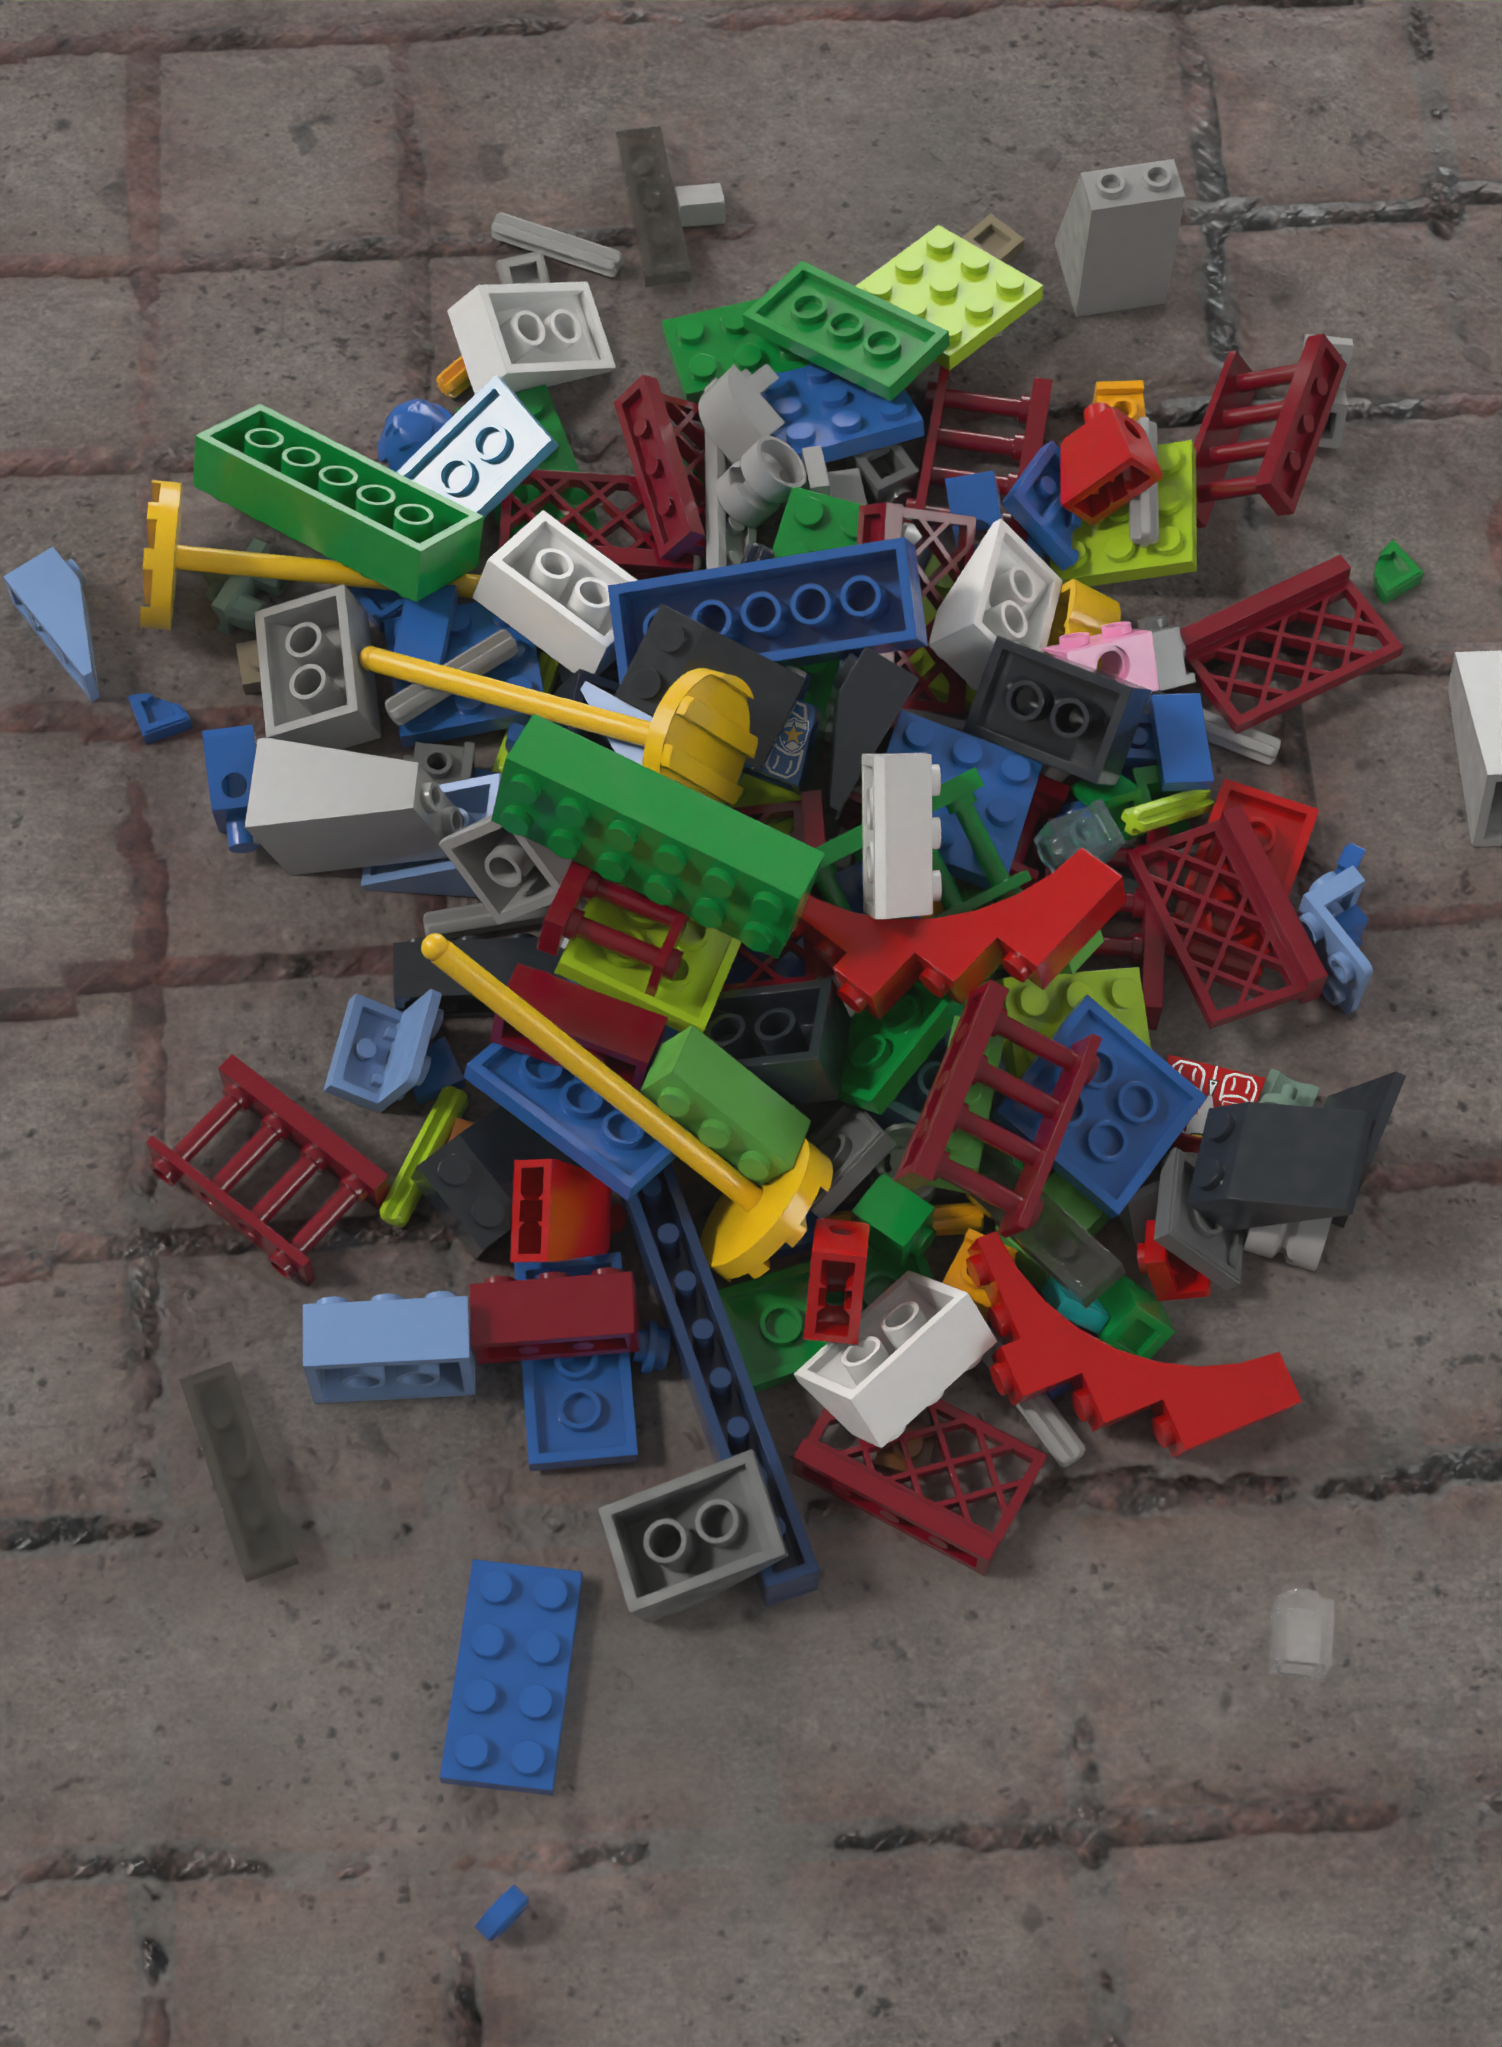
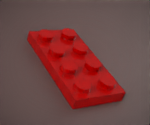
M1224 778L1208 823L1220 820L1222 811L1241 805L1289 898L1319 809ZM1213 839L1200 842L1195 858L1216 866L1221 854ZM1224 863L1222 869L1229 871L1226 864ZM1190 869L1184 888L1204 895L1211 877ZM1217 880L1209 898L1238 909L1242 896L1237 887ZM1179 899L1173 918L1191 924L1199 906ZM1245 905L1243 911L1250 913L1247 906ZM1204 909L1197 927L1225 938L1232 919ZM1238 922L1231 941L1260 951L1264 939L1259 930ZM1179 933L1182 941L1184 942L1186 936ZM1192 938L1187 951L1192 960L1213 967L1220 949ZM1165 940V955L1174 957ZM1267 947L1265 954L1269 955L1270 951ZM1226 952L1218 970L1247 981L1254 962ZM1259 966L1252 984H1259L1264 966Z

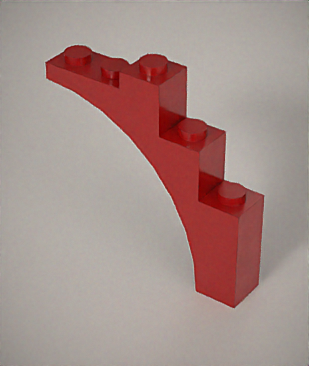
M1081 847L1052 874L1019 894L975 911L939 918L874 919L869 915L854 913L809 895L803 913L790 936L798 939L802 935L814 944L813 949L816 954L833 968L840 987L837 993L846 1005L857 1013H861L865 1009L876 1019L880 1020L918 979L937 997L942 998L946 994L959 1005H962L968 999L970 992L978 988L1000 964L1016 980L1024 983L1028 979L1044 990L1127 900L1123 877Z
M997 1231L977 1238L967 1250L970 1257L966 1258L969 1275L977 1288L984 1287L991 1303V1307H988L990 1323L997 1336L1000 1338L1005 1336L1008 1344L1001 1346L991 1356L994 1364L990 1365V1373L996 1389L1002 1396L1008 1395L1012 1406L1071 1382L1074 1391L1070 1393L1074 1410L1082 1422L1088 1421L1092 1432L1151 1409L1154 1415L1151 1418L1153 1433L1161 1447H1168L1172 1457L1175 1458L1284 1413L1302 1402L1280 1352L1242 1363L1190 1366L1156 1362L1118 1350L1077 1328L1049 1305L1016 1267Z

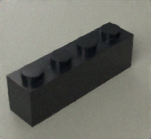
M519 933L509 938L485 939L481 936L468 935L458 940H447L506 986L518 963L537 970L546 971L553 976L567 980V978L554 972L564 952V948L560 947L556 957L536 949L539 937L535 935ZM425 937L412 938L407 942L393 943V998L395 1009L404 1012L427 991L433 989L441 993L438 1009L443 1010V1019L495 1016L494 1011L434 965L432 960L424 957L421 945Z

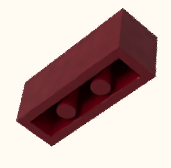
M518 963L507 987L640 1092L662 1043L668 1017L553 976L546 971L537 970ZM495 1013L490 1036L491 1042L565 1068Z
M605 1267L594 1270L591 1275L570 1276L564 1272L553 1271L540 1274L538 1279L516 1280L510 1276H493L487 1278L484 1283L470 1284L471 1347L479 1364L640 1352L638 1291L632 1271L623 1272L618 1268Z

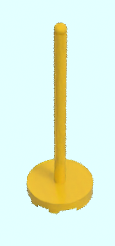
M152 480V502H148L147 511L148 548H144L143 556L144 604L151 605V607L140 606L141 628L171 631L177 569L391 590L374 580L363 577L359 572L336 560L179 545L182 483ZM466 573L447 585H456L458 597L472 598L481 575Z
M374 646L365 647L359 654L361 667L368 671L531 716L536 714L552 722L643 746V766L724 805L726 803L734 806L738 801L743 788L737 785L746 757L754 759L758 745V738L750 733V712L747 698L754 699L751 689L741 678L711 669L698 668L681 676L662 698L652 721H647Z
M433 933L423 940L421 951L424 957L432 960L434 965L722 1192L705 1223L700 1243L709 1268L724 1280L731 1283V1279L747 1273L754 1279L762 1276L770 1269L769 1258L785 1242L793 1248L807 1231L806 1214L813 1204L820 1187L827 1192L829 1191L833 1176V1166L830 1158L804 1138L792 1169L761 1186L757 1185L703 1144L672 1117L664 1113L658 1106L452 942L447 941L443 935Z

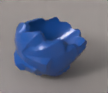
M411 399L397 405L387 416L386 424L378 440L379 461L383 464L388 463L389 469L397 472L454 414L438 404L422 399Z

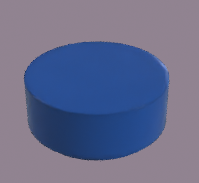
M514 1884L485 1912L475 1925V1928L489 1942L496 1941L530 1904L528 1902L530 1898Z

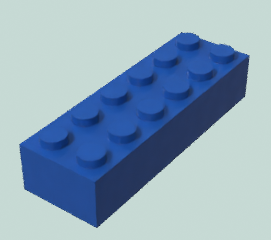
M905 537L608 585L620 684L661 604L707 626L783 667L784 665L799 667L847 659L850 653L860 657L866 646L878 654L928 646L916 548Z

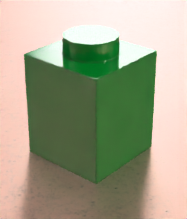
M882 1172L851 1211V1221L870 1225L868 1246L902 1268L912 1254L920 1257L932 1243L936 1235V1230L933 1229L935 1207L906 1187L894 1182V1179Z

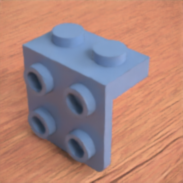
M1353 865L1337 875L1334 871H1331L1317 879L1311 885L1309 892L1303 895L1297 911V916L1328 974L1322 994L1332 1005H1339L1345 1014H1350L1358 1008L1373 973L1370 962L1334 918L1357 903L1364 886L1365 879Z
M430 989L404 1012L356 993L349 999L323 1091L381 1113L396 1100L401 1101L406 1092L415 1085L420 1086L425 1080L431 1064V1057L426 1055L429 1040L436 1036L443 1020L444 1012L438 1009L441 993Z

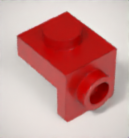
M1146 1220L1145 1242L1138 1243L1137 1260L1140 1273L1142 1275H1149L1157 1300L1168 1301L1208 1297L1211 1294V1280L1154 1241L1156 1220Z

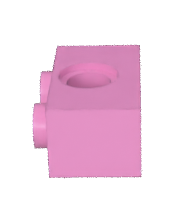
M1116 622L1103 625L1101 627L1102 634L1090 637L1088 632L1065 634L1059 637L1060 644L1041 649L1042 651L1097 669L1098 661L1101 657L1102 666L1100 671L1148 688L1151 692L1159 690L1152 631L1132 629L1131 622Z

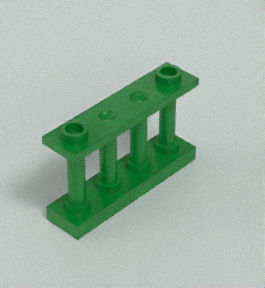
M976 767L941 784L940 795L932 796V812L945 806L949 815L955 813L991 887L963 900L938 849H932V870H940L942 892L940 901L945 910L930 918L969 912L991 900L997 903L1023 891L1020 885L1032 880L1028 870L1009 876L973 804L977 801L973 791L985 786ZM862 824L815 848L825 853L814 882L824 902L851 912L853 911L834 876L838 872L834 862L851 853L857 862L860 860L863 862ZM911 916L891 919H914V917Z

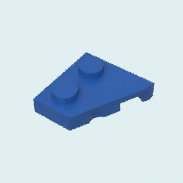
M1052 440L1039 449L1001 504L1057 566L1064 571L1078 560L1079 552L1071 547L1073 531L1081 527V518L1061 506L1060 448Z

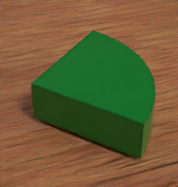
M1395 540L1389 542L1381 551L1373 574L1374 589L1383 605L1421 583L1424 572Z

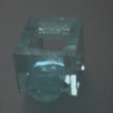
M1102 799L1093 801L1088 807L1048 821L1033 839L1037 845L1041 861L1050 868L1052 873L1081 847L1107 864L1126 842Z

